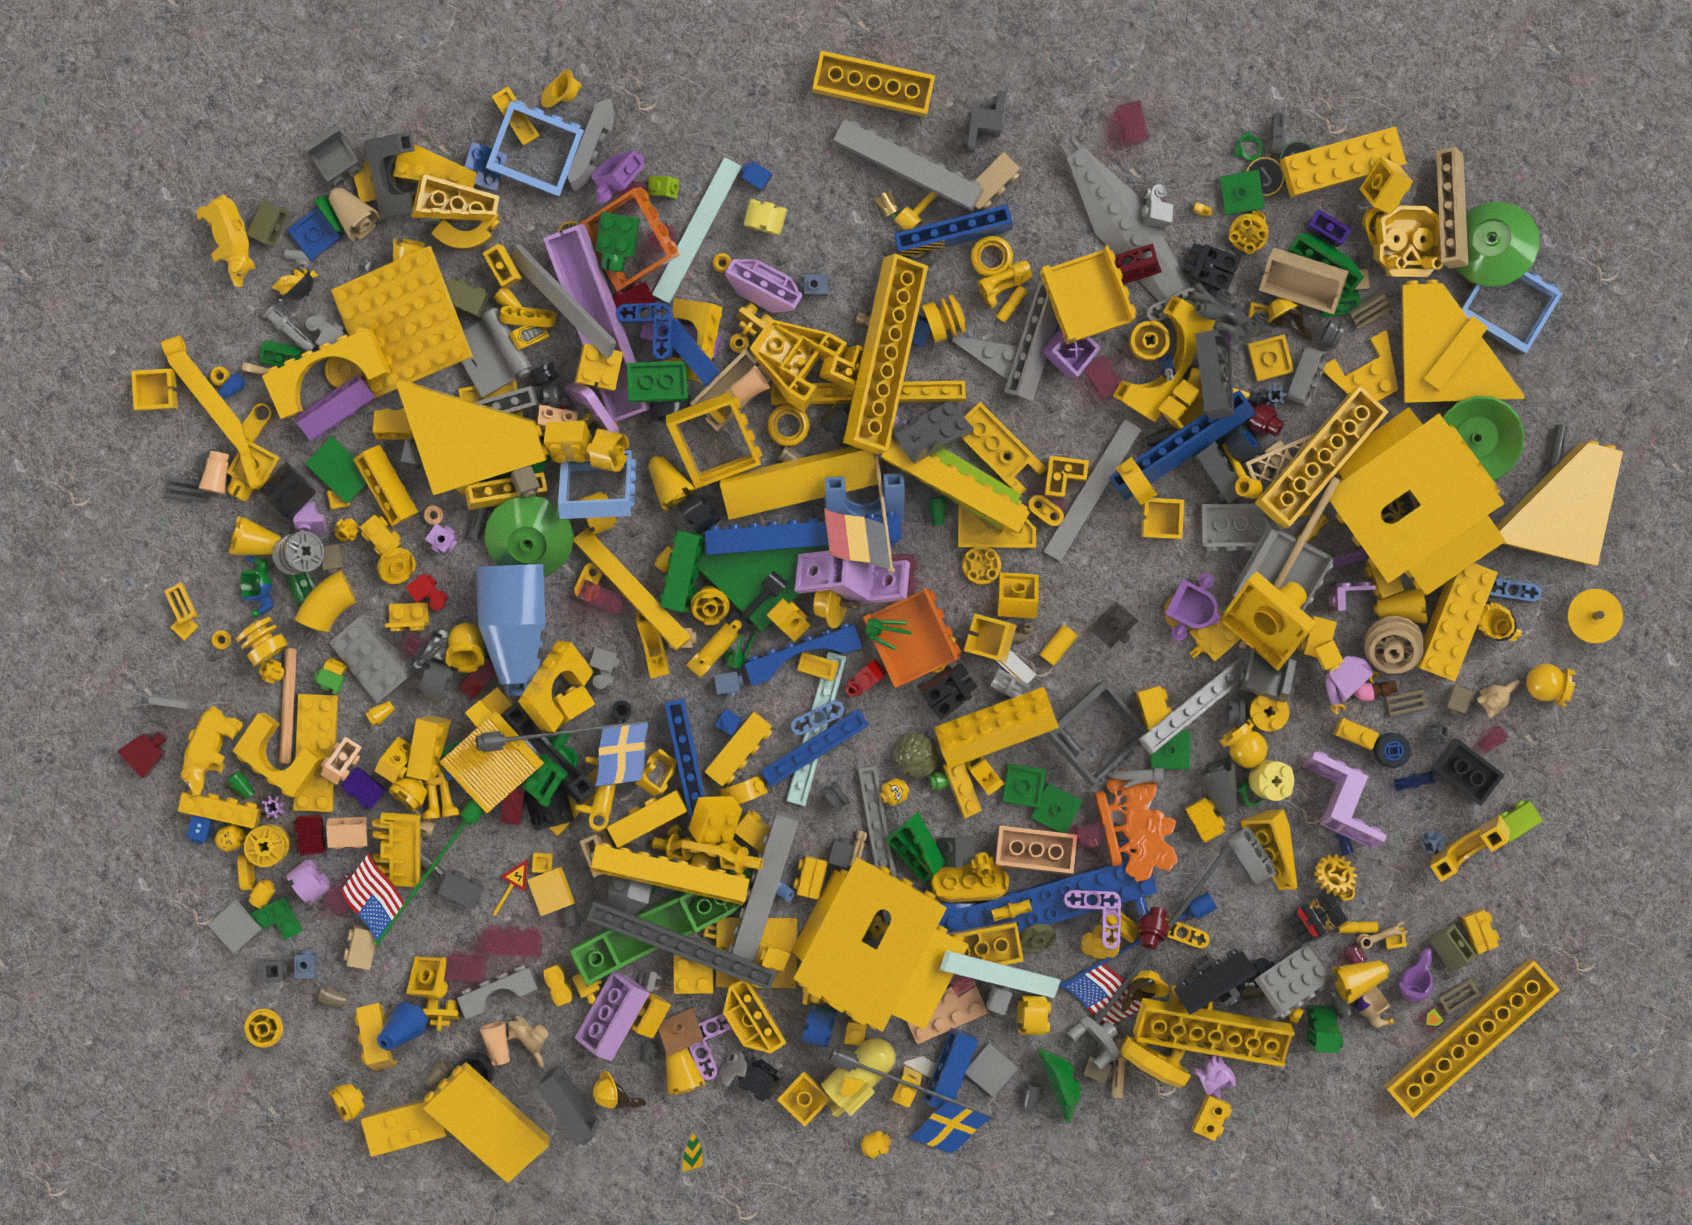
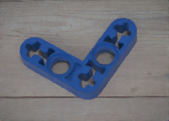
M666 303L623 304L618 307L616 316L623 323H653V354L655 357L665 361L672 356L673 310ZM644 308H648L650 312L649 316L646 318H641V310ZM663 308L668 311V313L664 314V317L660 314H654V310L662 312ZM627 309V311H629L630 313H635V316L631 314L627 315L625 318L624 316H622V313H625V310ZM662 327H667L668 329L665 337H660L658 334L659 329ZM659 340L664 341L663 347L667 350V352L663 353V356L658 353L659 350H662V343L658 342Z

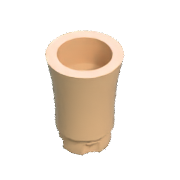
M754 366L738 381L730 385V388L725 390V393L732 391L734 398L738 397L740 403H744L751 397L770 389V385L760 369Z
M210 451L198 489L225 494L226 474L229 464L228 454Z
M498 1021L481 1026L479 1030L484 1039L491 1065H502L509 1062L506 1022Z

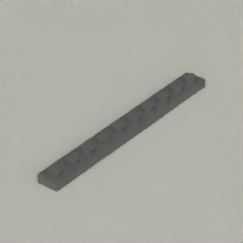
M594 900L587 917L589 921L767 990H770L777 970L766 968L759 963Z

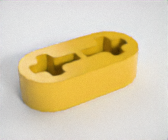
M240 854L237 862L240 889L242 891L253 890L255 887L254 864L247 859L245 854Z

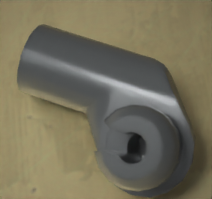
M931 251L927 252L920 259L912 256L909 257L911 260L927 265L928 268L936 261V255Z

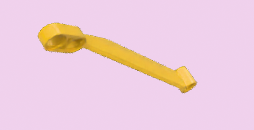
M181 335L161 341L162 349L171 367L240 452V458L250 487L252 489L261 487L262 481L238 417L187 355L186 346Z

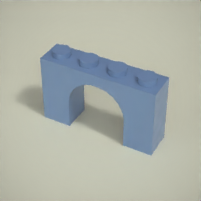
M903 473L883 474V494L886 513L896 512V516H900L901 521H904L905 485ZM844 476L825 477V509L838 514L857 515L858 517H865L866 514H876L877 517H882L880 497L867 504L852 502L846 497Z

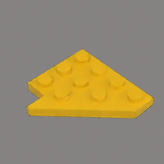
M958 505V547L1036 548V527L1028 519H1026L1017 535L1005 527H1002L1001 530Z

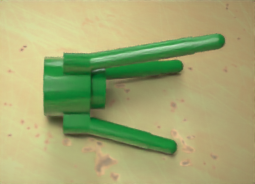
M868 619L865 634L869 635L868 639L875 640L892 650H896V647L877 637V635L881 636L882 630L908 635L912 634L908 630L883 626V624H907L906 621Z
M757 631L753 632L744 653L740 652L743 635L739 636L736 650H731L730 653L729 647L725 651L724 659L727 660V666L741 668L742 663L746 661L748 652L758 633Z

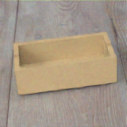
M1273 248L1269 255L1259 291L1334 314L1349 271Z
M745 349L690 405L693 406L712 397L725 394V390L756 366L758 361ZM759 365L758 368L763 373L768 383L771 382L772 380L770 379L768 374L765 372L762 366ZM755 396L751 397L750 399H748V400L745 401L744 403H741V408H739L740 411H741ZM730 405L722 407L725 411L726 421L721 424L709 412L701 416L704 417L706 415L705 420L719 433L735 417Z

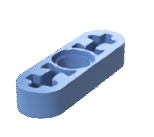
M1496 578L1495 585L1503 586V594H1501L1502 590L1498 589L1493 592L1491 589L1489 594L1490 596L1533 602L1541 597V589L1536 584ZM1511 584L1516 585L1518 589L1517 593L1513 596L1507 591L1508 586ZM1522 585L1524 586L1523 590H1531L1533 587L1536 595L1530 598L1529 594L1522 593Z
M831 701L795 718L791 723L792 731L795 734L802 735L841 717L844 712L843 704L839 701ZM832 704L840 706L839 714H828L831 718L827 720L826 714L822 709L826 707V710L829 711L832 709ZM813 713H822L823 721L821 723L813 722ZM809 716V721L813 727L809 728V724L803 726V731L795 729L796 721L799 720L803 723L807 721L804 717Z

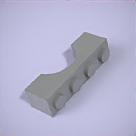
M524 964L514 968L515 972L509 975L507 972L496 976L497 980L483 981L474 990L469 987L460 991L461 995L457 997L465 1019L483 1013L486 1010L488 996L497 989L512 990L519 997L537 990L540 986L531 965L525 967Z

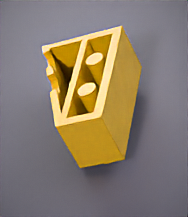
M433 715L416 719L406 776L426 781L435 779L439 772V762L452 721L451 719Z
M380 1003L356 1008L357 1014L354 1015L356 1025L360 1029L358 1040L360 1045H363L364 1052H361L363 1063H366L374 1071L398 1066L397 1061L392 1059L391 1050H384L377 1041L379 1033L387 1022L383 1006Z

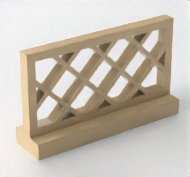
M1314 433L1244 462L1250 478L1257 480V476L1260 482L1264 479L1272 483L1279 472L1283 470L1281 466L1284 459L1292 460V458L1286 456L1288 449L1293 447L1298 449L1299 452ZM1274 454L1282 457L1278 467L1269 464V460ZM1259 462L1264 465L1260 475L1253 471L1251 464ZM1267 466L1276 470L1273 480L1263 476Z

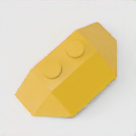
M741 979L729 986L723 1014L742 1045L770 1054L787 1044L776 1021L753 985Z

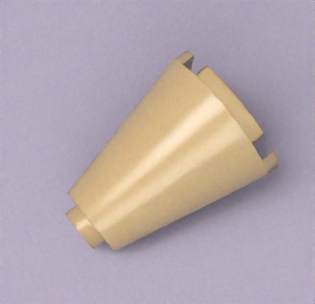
M334 188L329 193L328 201L347 236L352 241H355L354 238L357 237L360 240L365 238L377 227L375 222L377 219L379 221L381 219L377 210L344 188Z

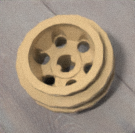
M1387 616L1377 620L1368 628L1364 637L1365 655L1369 663L1377 670L1388 674H1399L1411 670L1420 662L1424 653L1423 635L1419 627L1410 619L1400 616ZM1408 639L1411 643L1406 644L1404 641Z

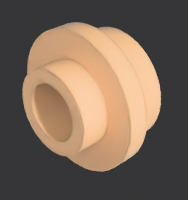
M429 506L424 511V519L428 524H439L443 519V511L438 506ZM435 511L437 517L432 519L430 514Z

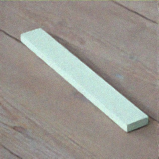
M724 157L677 246L680 256L668 263L652 294L653 296L668 304L671 303L742 168L741 165Z
M832 652L827 653L826 659L839 662L838 670L834 681L820 678L812 710L835 700L846 656ZM825 707L822 710L825 712L826 719L828 720L830 718L828 714H831L832 709L827 711ZM813 713V722L821 723L823 721L822 713ZM808 721L809 728L813 727L810 721ZM828 723L805 733L803 743L827 729ZM818 758L794 772L787 802L802 806L806 805Z
M948 950L945 952L940 967L941 970L1051 998H1055L1061 981L1055 977Z

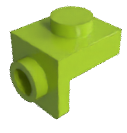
M649 176L647 189L649 196L677 199L679 191L678 179L669 176Z

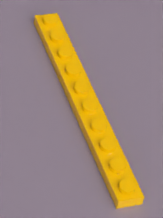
M965 381L903 382L899 403L966 402ZM810 383L816 386L815 398L811 404L852 403L854 391H850L835 383ZM771 384V405L790 404L776 385Z

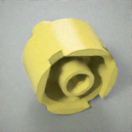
M750 199L743 226L752 230L780 236L787 209L779 206L774 208L775 204L763 201V204H761L760 201Z
M1264 760L1259 766L1251 769L1248 781L1251 790L1258 797L1279 801L1292 794L1294 775L1290 766L1278 761Z

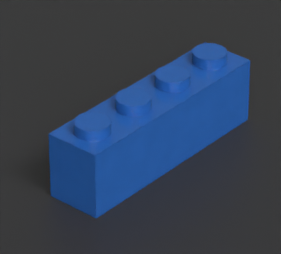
M950 1028L928 1084V1090L956 1100L957 1092L963 1084L964 1074L970 1066L972 1054L977 1048L978 1039L970 1033ZM927 1093L924 1094L922 1099L928 1105L939 1108L946 1102V1100Z

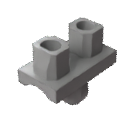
M1001 669L997 671L990 685L1012 698L1025 694L1030 687L1029 684Z

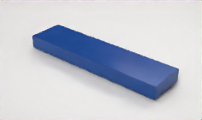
M673 318V347L703 384L709 386L721 371L678 319ZM667 327L661 332L664 336L668 333Z

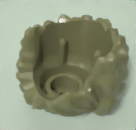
M908 731L906 734H903L893 749L894 760L899 762V766L905 774L915 779L924 778L932 774L938 767L937 763L939 760L935 744H932L928 737L924 738V735L920 732L916 734Z

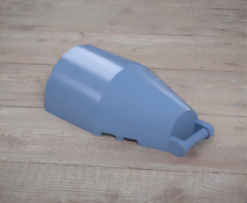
M543 564L476 567L478 626L500 684H506L507 697L516 698L517 696H522L540 665V658H537L538 649L543 644V641L540 640L541 630L545 629L546 624ZM520 683H524V689H519Z

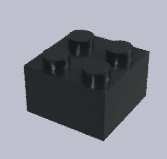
M287 462L259 489L271 505L288 520H291L317 493L303 475Z

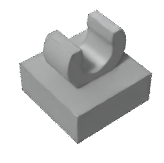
M641 969L638 984L645 990L653 992V990H659V987L654 985L656 979L661 980L662 977L657 975L656 972Z

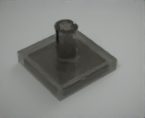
M1115 601L1088 629L1111 649L1119 640L1122 643L1130 640L1131 636L1128 631L1138 620Z

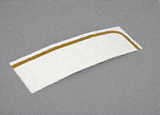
M1011 650L1007 663L997 661L1012 676L1027 684L1037 675Z

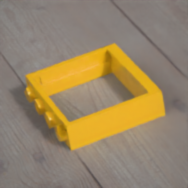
M732 391L666 415V425L695 489L761 465L760 457L763 456L759 445L755 446L754 441L756 438L753 430H748L747 424L749 423L746 414H741L739 409L741 408V403L738 397L734 398ZM730 405L751 454L700 472L678 424Z

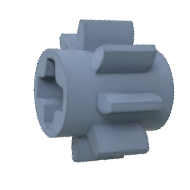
M1273 383L1272 389L1264 388L1267 393L1262 398H1266V405L1271 403L1276 408L1277 402L1284 404L1282 398L1287 394L1281 391L1283 386L1276 388L1275 383ZM1276 391L1278 393L1276 396L1278 399L1272 400L1271 393H1274Z
M1431 829L1421 837L1424 840L1421 845L1427 853L1436 855L1445 849L1443 843L1446 839L1440 832Z

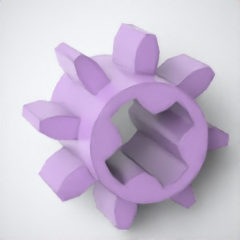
M269 795V801H262L265 806L261 811L267 813L266 818L274 815V818L277 819L279 818V812L285 813L282 808L286 802L282 803L280 801L281 796L273 799V796ZM276 803L275 807L277 810L272 811L270 804Z

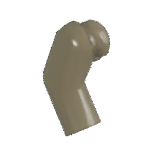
M1026 623L1018 632H1015L1012 642H1026L1034 632L1032 624Z

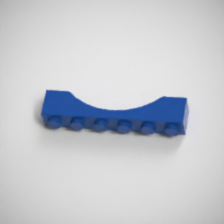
M850 623L839 626L840 630L832 632V629L821 632V637L814 639L813 636L802 639V644L796 645L793 642L784 645L785 650L777 652V649L765 652V657L759 658L756 655L748 658V663H745V667L752 686L770 680L785 661L800 652L811 649H830L847 653L861 648L862 644L855 625L851 626Z

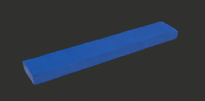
M857 709L760 772L771 788L866 728L869 724L861 711Z

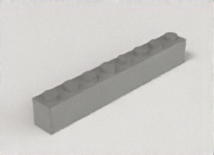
M843 119L833 139L836 145L973 212L983 193V189L980 187L981 183L974 179L968 181L963 178L964 175L955 170L950 172L946 170L945 165L939 162L934 164L928 161L929 158L921 153L916 155L911 152L912 149L905 145L900 147L894 144L895 141L887 136L881 138L877 136V132L873 129L867 128L865 130L860 127L858 122L852 119L850 121Z
M776 811L775 816L771 815L768 824L771 830L769 834H765L762 845H765L763 853L759 852L758 858H763V867L761 870L753 871L751 882L754 883L752 889L748 888L746 900L748 902L746 907L742 906L739 918H742L740 925L735 927L733 934L736 937L735 943H730L728 952L751 961L755 960L799 823V817Z

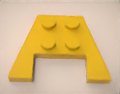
M1386 330L1369 339L1379 356L1377 359L1346 376L1336 359H1333L1326 363L1323 373L1347 395L1352 389L1361 386L1375 400L1379 401L1397 391L1398 385Z

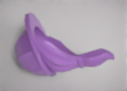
M1430 948L1420 953L1417 965L1408 968L1399 980L1402 996L1410 1002L1418 1003L1426 999L1432 992L1433 977L1429 971V965L1432 962Z

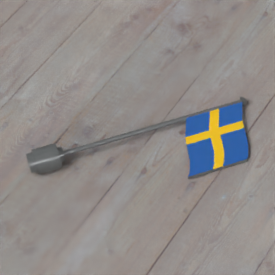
M647 718V720L508 738H505V735L501 734L500 731L485 732L476 736L477 751H482L483 753L500 751L508 741L602 730L598 749V775L594 787L638 782L643 775L645 737L647 728L651 725L652 720Z
M834 1047L830 1053L828 1062L832 1063V1066L848 1072L859 1067L946 1100L944 1104L927 1118L920 1128L908 1135V1138L951 1154L959 1149L979 1127L988 1120L996 1118L994 1112L992 1114L860 1064L858 1063L859 1059L856 1058L857 1054L846 1049Z

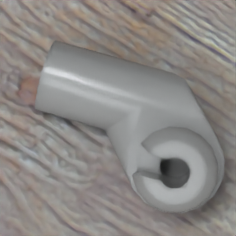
M285 249V259L295 260L301 270L309 268L310 259L304 251Z

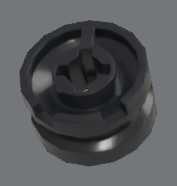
M553 362L530 371L529 375L534 380L532 382L534 387L542 386L559 378L558 372L554 370L555 365Z

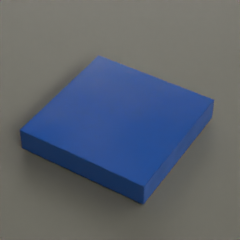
M318 206L287 230L311 261L315 260L342 238L334 230Z

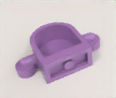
M631 150L612 156L592 173L591 178L598 186L595 198L600 204L607 202L612 197L613 192L624 190L645 166L643 162L644 157L639 151Z
M1204 573L1199 576V587L1182 579L1164 614L1180 623L1171 631V636L1174 640L1182 641L1186 638V627L1199 630L1208 627L1212 623L1217 625L1221 614L1218 613V604L1215 597L1206 591L1214 582L1210 574Z

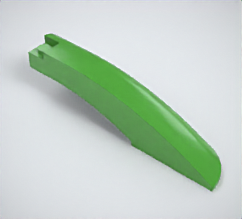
M746 867L742 874L746 876L745 878L750 879L749 888L751 886L750 868ZM725 870L727 871L726 874L734 875L736 873L735 870ZM677 891L646 906L636 913L635 916L688 936L732 914L741 905ZM604 927L584 938L580 943L568 948V951L581 978L586 985H589L636 959L659 949V947Z

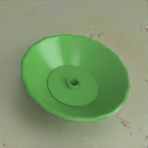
M1502 201L1483 203L1466 213L1468 266L1457 267V271L1470 282L1486 287L1507 285L1521 278L1534 264L1540 249L1539 230L1532 216L1519 206ZM1495 237L1496 240L1494 242H1490V238Z
M1474 396L1459 401L1443 416L1448 426L1452 424L1493 480L1500 479L1509 472L1523 452L1525 433L1520 417L1509 404L1495 397ZM1479 434L1480 439L1475 441L1474 436Z
M523 496L521 498H510L494 509L486 523L484 539L489 555L498 566L543 564L544 576H547L564 565L572 552L574 534L570 520L560 519L557 505L542 497L532 496L525 498ZM529 540L531 544H526L524 541Z

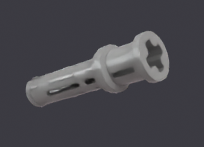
M275 304L263 315L265 319L268 318L276 326L277 330H282L305 352L313 351L317 345L290 322L289 317L284 316Z

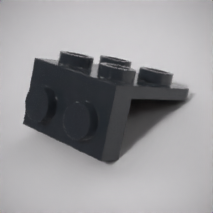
M560 784L551 797V803L548 807L541 805L529 792L526 793L525 802L529 810L530 822L535 831L574 821L567 792Z

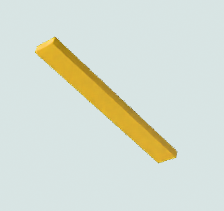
M588 528L573 539V543L676 651L691 639V636L661 607L659 602Z

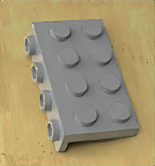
M1256 504L1201 505L1202 547H1207V551H1219V547H1226V551H1238V547H1246V551H1254L1269 524L1280 529V526Z
M366 614L358 617L329 642L376 703L382 701L413 675L411 666L403 661L399 656V651L391 646L387 641L386 635L379 631L375 626L374 620Z
M1306 944L1254 980L1277 1011L1273 1015L1274 1019L1278 1016H1281L1283 1019L1292 1012L1290 1010L1291 1007L1294 1010L1304 1004L1303 999L1307 1002L1316 996L1314 991L1320 993L1328 987L1326 983L1332 980V978Z

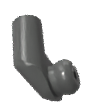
M365 257L360 262V265L364 268L356 278L372 272L374 262Z

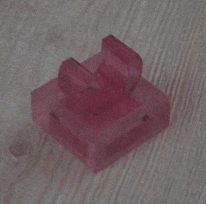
M410 631L400 647L416 657L423 641H428L415 632Z

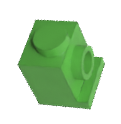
M321 668V671L318 670L316 672L314 681L321 684L320 688L331 691V689H334L333 694L337 695L340 694L347 676Z

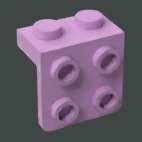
M1356 582L1353 587H1351V583H1336V587L1330 588L1328 607H1331V611L1346 610L1345 591L1375 590L1376 586H1371V582Z

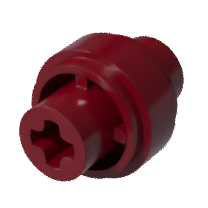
M1261 404L1258 407L1251 405L1255 415L1246 420L1249 423L1248 428L1251 429V432L1260 437H1265L1268 434L1277 437L1284 427V421L1277 418L1278 413L1275 409L1266 404Z
M1150 907L1149 914L1143 915L1140 918L1137 930L1138 934L1142 937L1140 941L1142 947L1156 950L1158 943L1163 942L1168 937L1170 926L1169 922L1165 920L1166 910L1159 907Z

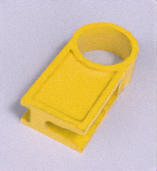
M264 403L255 405L242 424L245 436L251 442L256 441L265 426L272 419L273 411L269 405ZM260 406H266L269 410V416L265 420H259L256 417V410Z

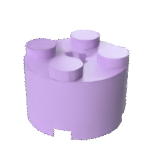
M311 858L308 861L304 860L286 875L288 881L292 879L294 882L292 888L303 901L307 902L309 900V905H312L330 890V885L328 884L330 880L324 873L320 874L316 869L318 867Z

